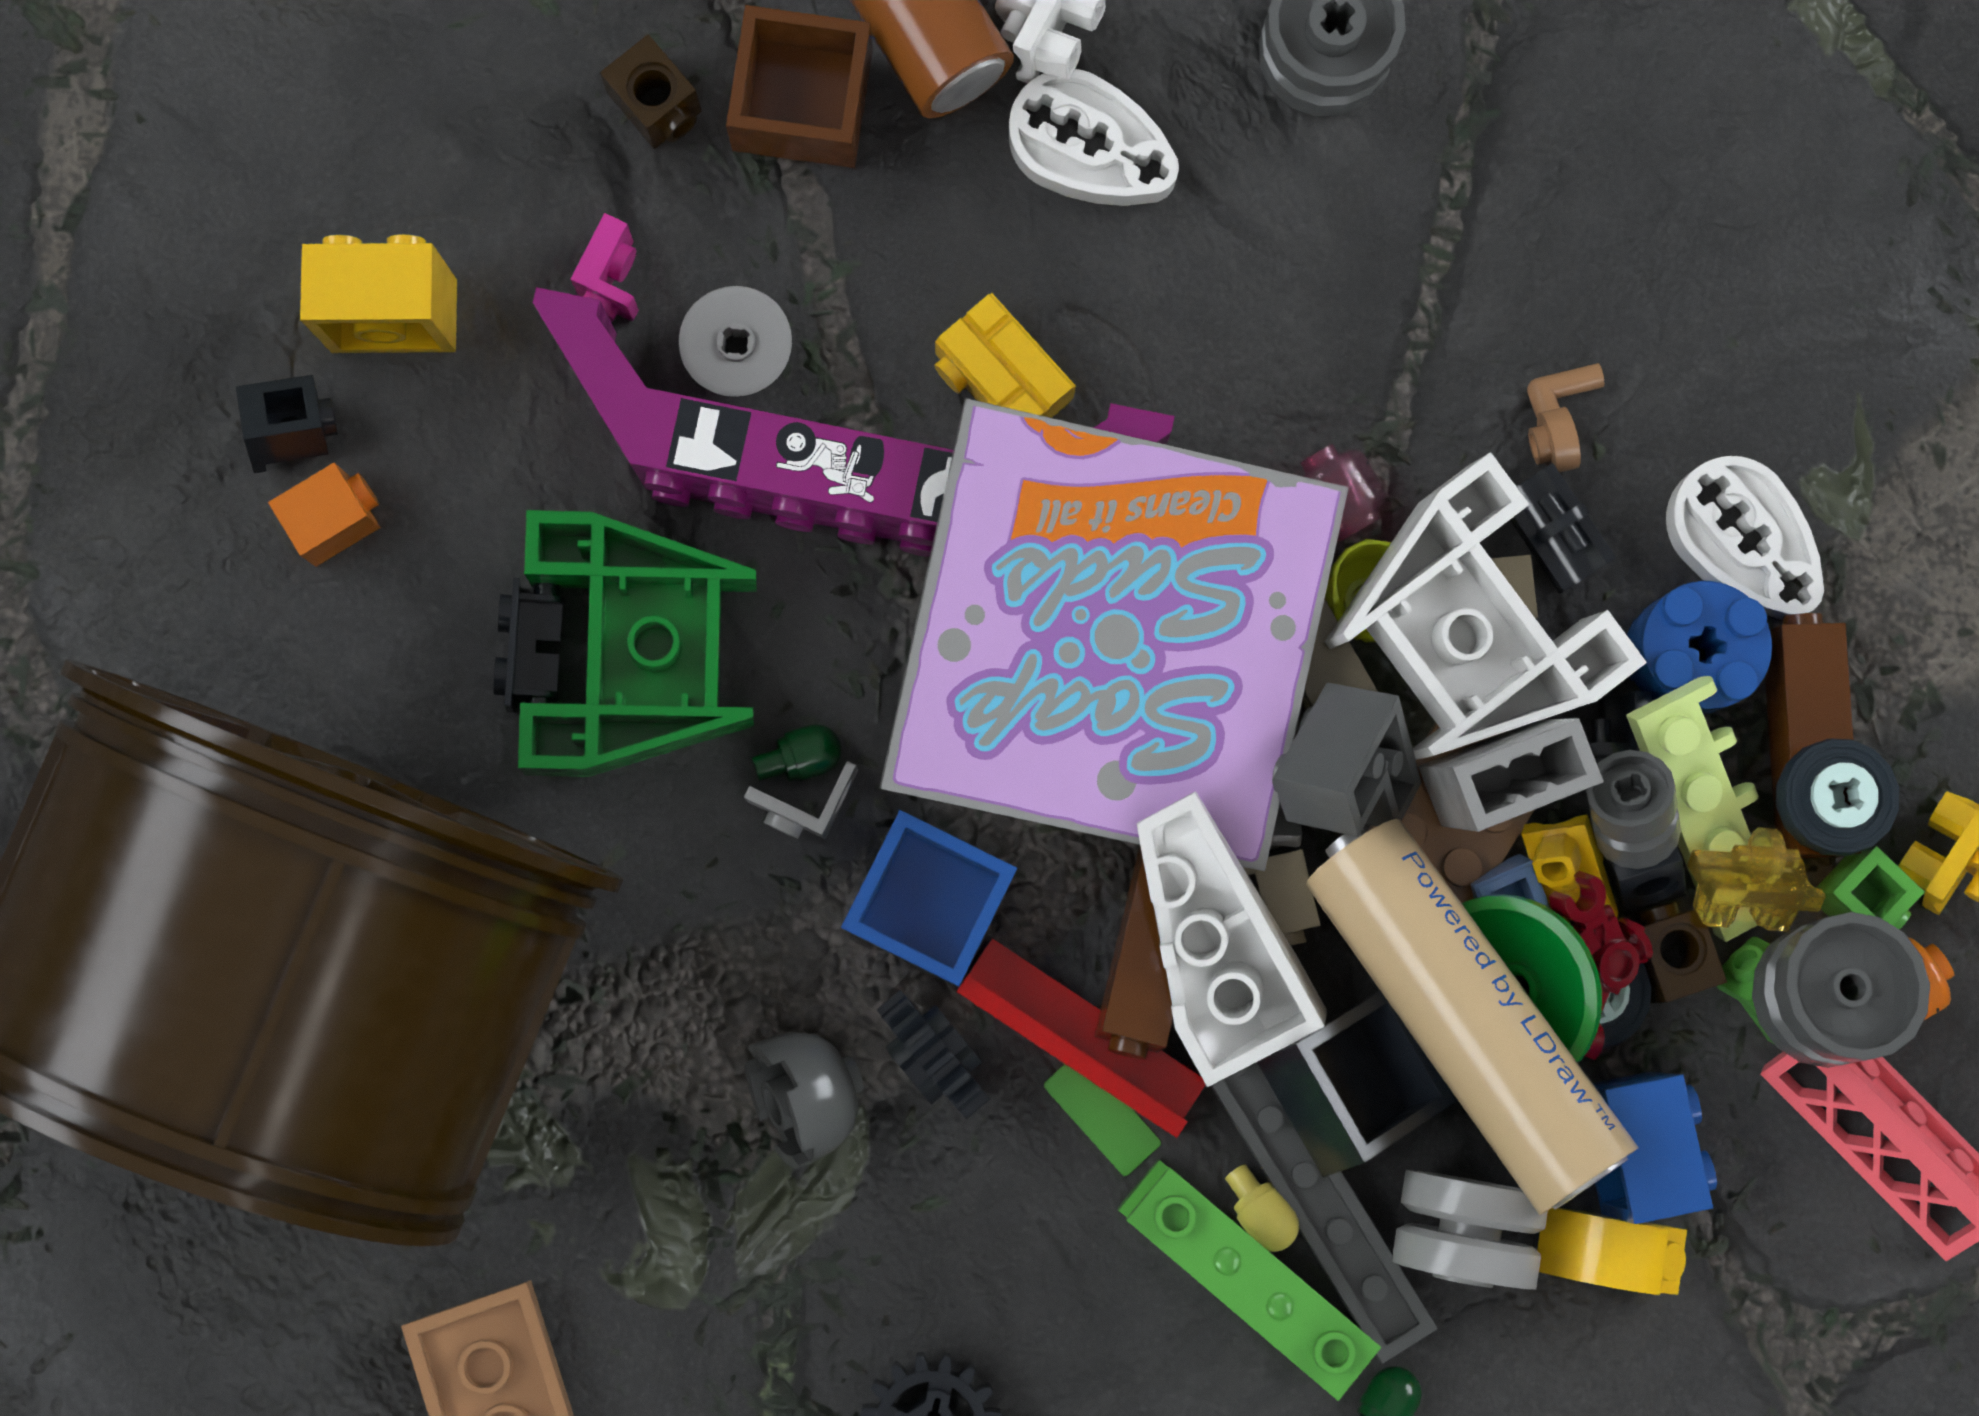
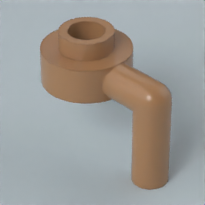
M1599 363L1535 378L1529 383L1527 393L1537 418V426L1529 428L1528 437L1531 452L1537 465L1546 463V466L1553 463L1559 473L1580 467V445L1574 421L1566 407L1560 408L1557 399L1603 388L1604 375Z

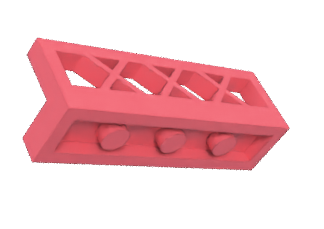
M1785 1052L1780 1053L1764 1065L1760 1075L1945 1261L1950 1260L1979 1242V1153L1883 1057L1830 1068L1817 1066L1827 1077L1826 1091L1802 1087L1787 1072L1799 1061ZM1837 1109L1862 1112L1874 1124L1873 1138L1848 1134L1837 1123ZM1884 1156L1910 1160L1921 1171L1920 1185L1895 1181L1883 1169ZM1930 1203L1957 1207L1971 1223L1949 1236L1930 1217Z

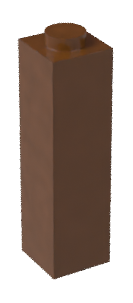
M1821 613L1786 615L1783 617V625L1770 630L1772 656L1765 675L1775 838L1780 849L1777 859L1845 857L1840 855H1822L1796 841L1784 828L1776 808V785L1785 764L1802 748L1829 738L1854 740L1846 623H1823V615ZM1846 787L1843 791V794L1845 796V802L1848 805H1850L1851 803L1848 801V795L1846 792L1848 788Z
M1140 845L1094 1037L1109 1040L1108 1051L1146 1060L1148 1051L1157 1053L1166 1048L1173 1015L1166 969L1163 967L1161 957V942L1154 905L1150 898Z

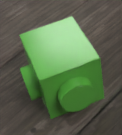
M1877 846L1861 851V854L1845 856L1808 897L1829 917L1854 912L1880 917L1897 929H1901L1911 916L1909 909L1925 891Z

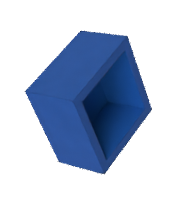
M899 810L841 928L960 987L1017 871V867Z
M1645 1072L1592 1083L1639 1147L1627 1156L1628 1160L1595 1183L1602 1215L1632 1224H1639L1713 1209L1710 1191L1716 1190L1717 1187L1716 1172L1708 1152L1700 1150L1695 1125L1700 1124L1702 1121L1701 1106L1694 1087L1691 1084H1685L1684 1075Z

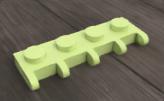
M1703 676L1630 712L1626 717L1640 751L1648 752L1661 759L1672 772L1681 826L1678 846L1714 935L1727 942L1798 904L1799 898L1793 886H1783L1772 890L1762 864L1778 856L1780 849L1776 839L1773 837H1765L1753 842L1741 809L1755 802L1759 795L1754 783L1751 782L1741 783L1734 787L1731 786L1719 753L1735 745L1737 739L1731 727H1721L1710 732L1699 702L1714 695L1717 692V688L1711 676Z

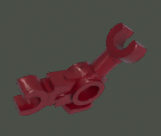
M1578 871L1574 874L1576 883L1580 887V896L1575 903L1569 895L1554 891L1549 895L1550 905L1553 911L1561 917L1569 919L1570 925L1582 937L1590 950L1599 973L1603 1012L1610 992L1619 995L1621 988L1626 987L1634 980L1640 963H1646L1648 959L1652 958L1653 949L1642 925L1626 918L1617 920L1612 907L1608 904L1605 905L1606 889L1602 880L1594 875ZM1600 1023L1595 1039L1585 1054L1586 1057L1593 1060L1601 1053L1604 1045L1605 1034Z

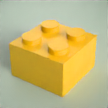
M393 235L387 238V243L362 244V240L353 236H326L322 239V244H302L300 320L331 353L456 352L457 279L434 245L426 243V240L419 236Z

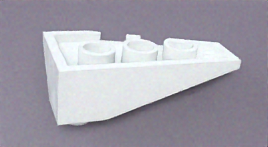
M1195 791L1137 823V830L1150 898L1154 905L1161 942V957L1163 967L1166 969L1171 995V1009L1175 1030L1206 1086L1209 1087L1325 1027L1326 1007L1296 953L1197 792Z

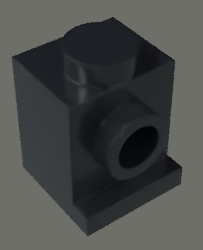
M313 375L236 386L243 439L254 473L267 472V464L329 455L326 437L338 435L335 412L331 397L319 399Z

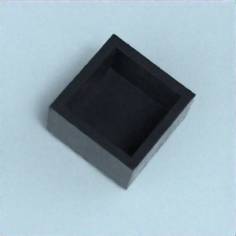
M1381 991L1346 1006L1327 1018L1325 1027L1257 1061L1323 1178L1365 1163L1457 1102L1446 1082Z

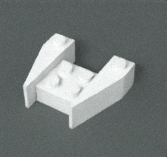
M1491 452L1465 467L1417 504L1324 641L1329 649L1349 642L1363 630H1368L1440 727L1413 748L1415 760L1435 756L1596 702L1647 663L1608 610L1582 618L1552 641L1480 545L1482 540L1530 505Z

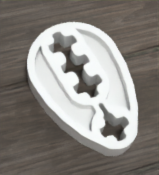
M1079 69L1074 70L1070 79L1043 73L1031 80L1020 91L1013 103L1009 119L1010 150L1021 171L1036 184L1066 197L1095 204L1119 206L1156 203L1168 197L1174 189L1179 171L1178 158L1161 129L1138 104L1120 89L1098 76ZM1041 105H1046L1051 108L1050 119L1054 123L1064 126L1069 118L1074 119L1078 122L1077 133L1086 139H1092L1096 132L1103 133L1106 136L1105 147L1110 151L1107 152L1099 149L1092 157L1084 153V140L1082 141L1077 137L1071 136L1066 144L1056 140L1057 128L1043 122L1038 129L1029 125L1030 114L1026 110L1037 112ZM1151 159L1161 163L1159 174L1165 179L1154 177L1149 184L1142 183L1139 180L1141 170L1135 165L1138 164L1146 167Z
M1725 456L1701 464L1679 482L1672 492L1667 506V532L1677 554L1702 580L1727 584L1740 590L1749 598L1757 600L1764 607L1768 616L1781 620L1786 615L1809 613L1815 610L1822 601L1824 593L1820 556L1811 529L1798 503L1772 470L1749 458ZM1698 480L1705 486L1713 482L1719 485L1722 491L1716 497L1717 503L1725 510L1733 506L1740 510L1742 515L1737 519L1736 523L1742 532L1747 534L1756 530L1760 533L1762 540L1758 542L1756 547L1761 555L1755 550L1746 554L1740 551L1737 545L1743 540V535L1733 526L1724 531L1719 528L1716 521L1722 515L1721 510L1714 502L1703 506L1698 501L1696 496L1702 491ZM1780 577L1786 582L1795 578L1801 582L1803 587L1797 595L1802 603L1796 599L1785 603L1780 598L1779 593L1785 587Z

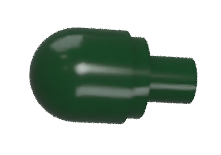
M813 724L784 733V737L776 739L777 749L751 758L759 781L785 773L789 782L796 779L801 782L831 771L839 762L842 748L837 734L832 729L824 725Z
M1390 1366L1380 1370L1372 1378L1359 1400L1361 1405L1357 1413L1361 1416H1413L1420 1405L1422 1397L1419 1381L1413 1373L1399 1366Z

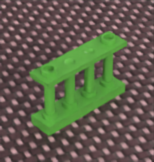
M1159 1159L1117 1208L1118 1211L1127 1217L1126 1221L1337 1401L1340 1400L1382 1348Z

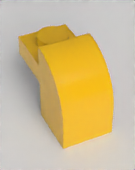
M1551 1208L1547 1213L1545 1229L1540 1231L1537 1248V1251L1541 1254L1539 1272L1639 1293L1678 1295L1680 1279L1686 1265L1684 1249L1687 1230L1645 1222L1632 1224L1586 1211L1565 1208L1554 1210V1208Z

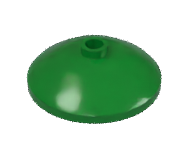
M1498 894L1481 896L1461 903L1514 977L1518 975L1527 981L1529 985L1528 996L1575 1061L1579 1063L1595 1039L1602 1013V989L1599 973L1590 950L1582 937L1555 911L1528 898Z

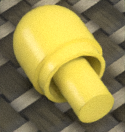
M1246 1164L1230 1172L1225 1180L1239 1199L1234 1206V1210L1238 1214L1237 1220L1243 1229L1270 1252L1282 1251L1288 1248L1295 1241L1299 1232V1221L1293 1208L1277 1192L1271 1182L1260 1185Z

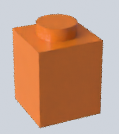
M335 462L268 502L299 555L315 567L381 528L371 512L373 508L379 505V502L367 482L359 472L350 477Z

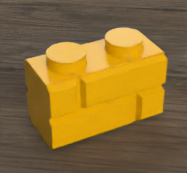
M993 293L984 297L963 318L956 321L935 341V354L940 360L934 364V367L945 383L957 394L966 388L977 401L1049 418L1055 416L1074 398L1076 385Z

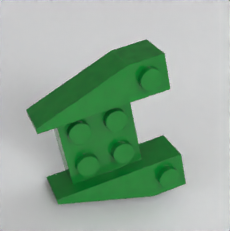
M526 510L524 574L531 587H534L536 583H553L560 585V588H589L586 704L520 703L518 769L525 776L591 777L754 726L753 708L719 707L721 591L757 592L755 569L594 512Z

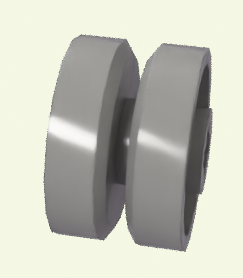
M1406 1169L1401 1203L1409 1211L1440 1218V1224L1437 1227L1408 1223L1397 1228L1392 1256L1393 1263L1433 1273V1277L1462 1284L1488 1288L1498 1285L1536 1290L1541 1254L1533 1246L1502 1239V1230L1530 1234L1540 1232L1545 1229L1548 1211L1539 1215L1521 1188Z

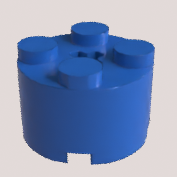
M1713 581L1691 582L1665 594L1641 612L1632 622L1627 633L1628 638L1647 662L1629 677L1631 681H1635L1640 691L1651 692L1652 701L1699 677L1711 676L1713 678L1717 692L1699 702L1703 715L1716 712L1750 696L1764 679L1772 656V638L1764 607L1757 600L1749 598L1740 590L1727 584ZM1696 639L1699 648L1705 651V659L1699 661V651L1689 648V641Z

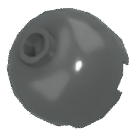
M784 1033L749 1045L748 1049L755 1058L745 1062L749 1092L759 1120L763 1121L770 1117L784 1140L783 1143L773 1147L779 1157L788 1166L797 1169L819 1160L836 1150L854 1128L858 1115L856 1094L863 1092L864 1088L860 1070L853 1058L850 1056L842 1058L838 1050L830 1042L818 1035L807 1033Z

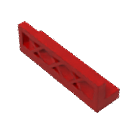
M993 938L957 990L958 994L1176 1138H1178L1188 1122L1184 1119L1206 1085L1201 1076L1162 1050L1157 1053L1148 1051L1146 1060L1129 1058L1108 1051L1110 1041L1094 1037L1100 1009Z

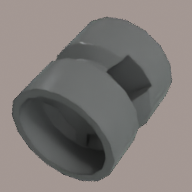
M1635 750L1613 753L1598 762L1597 766L1604 782L1586 789L1598 849L1606 859L1625 868L1642 869L1652 867L1667 859L1677 847L1681 832L1676 787L1671 770L1661 759L1654 755Z

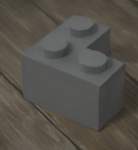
M1326 683L1314 706L1307 708L1300 723V730L1289 750L1278 758L1274 766L1272 784L1274 790L1278 793L1286 821L1359 837L1365 824L1379 826L1396 818L1402 821L1421 785V779L1399 696Z

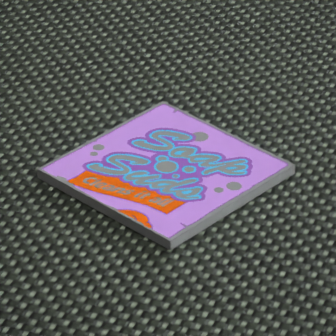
M966 398L963 404L879 788L1139 845L1140 840L1137 830V823L1196 791L1242 867L1265 871L1280 805L1278 793L1274 790L1272 784L1273 770L1278 758L1282 754L1287 753L1294 740L1349 487Z

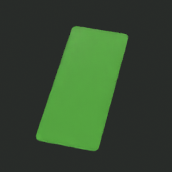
M1064 1064L1045 1081L1044 1088L1123 1176H1128L1161 1145L1159 1138L1133 1109Z

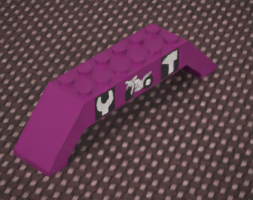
M541 288L535 289L532 302L643 487L645 490L653 491L651 496L653 500L677 507H688L690 499L713 503L714 512L736 519L748 520L751 518L752 511L777 516L775 524L802 532H812L814 524L837 528V536L839 538L860 544H874L876 536L901 541L899 549L902 551L930 557L952 459V449L646 388L615 344L617 334L600 300ZM1110 403L1107 419L1093 428L1167 445L1172 431L1174 416Z

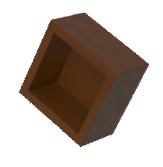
M745 5L726 122L732 151L855 168L873 54L871 23Z

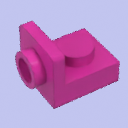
M604 213L570 280L578 296L600 300L611 322L615 320L617 315L634 321L639 311L634 297L612 286L614 280L621 283L626 278L633 265L636 248L632 247L634 241L628 224Z

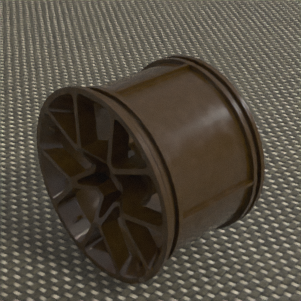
M66 659L60 674L81 687L80 693L71 694L68 705L80 713L76 721L67 719L59 721L55 736L0 860V1113L50 1138L123 1169L194 1195L275 1220L340 1236L393 1245L439 1246L455 1241L465 1222L463 1212L469 1210L477 1192V1179L577 938L580 939L586 928L587 923L576 916L579 907L586 909L594 908L598 899L592 894L595 889L618 893L624 878L596 863L530 834L348 760L153 686L92 665Z

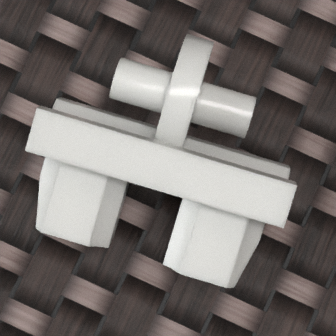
M997 0L995 4L996 12L1005 22L1000 33L1006 40L1014 42L1013 52L1021 60V65L1016 72L1017 80L1029 83L1039 76L1040 72L1070 79L1079 62L1081 39L1062 33L1067 22L1089 31L1096 30L1105 12V0Z

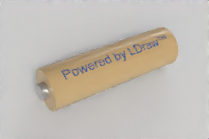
M1396 818L1368 832L1362 829L1359 837L1344 834L1334 841L1325 851L1329 859L1309 877L1306 886L1538 1214L1542 1215L1551 1208H1554V1210L1559 1208L1628 1160L1627 1156L1639 1147L1402 821Z

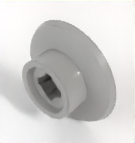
M743 286L719 288L701 297L685 315L679 333L680 356L688 373L702 387L724 396H746L759 392L772 384L786 367L792 348L790 324L780 306L766 294ZM732 335L734 338L747 337V352L742 355L730 352L726 354V339Z

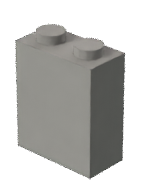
M1579 718L1542 719L1506 731L1418 766L1441 826L1476 832L1604 782Z

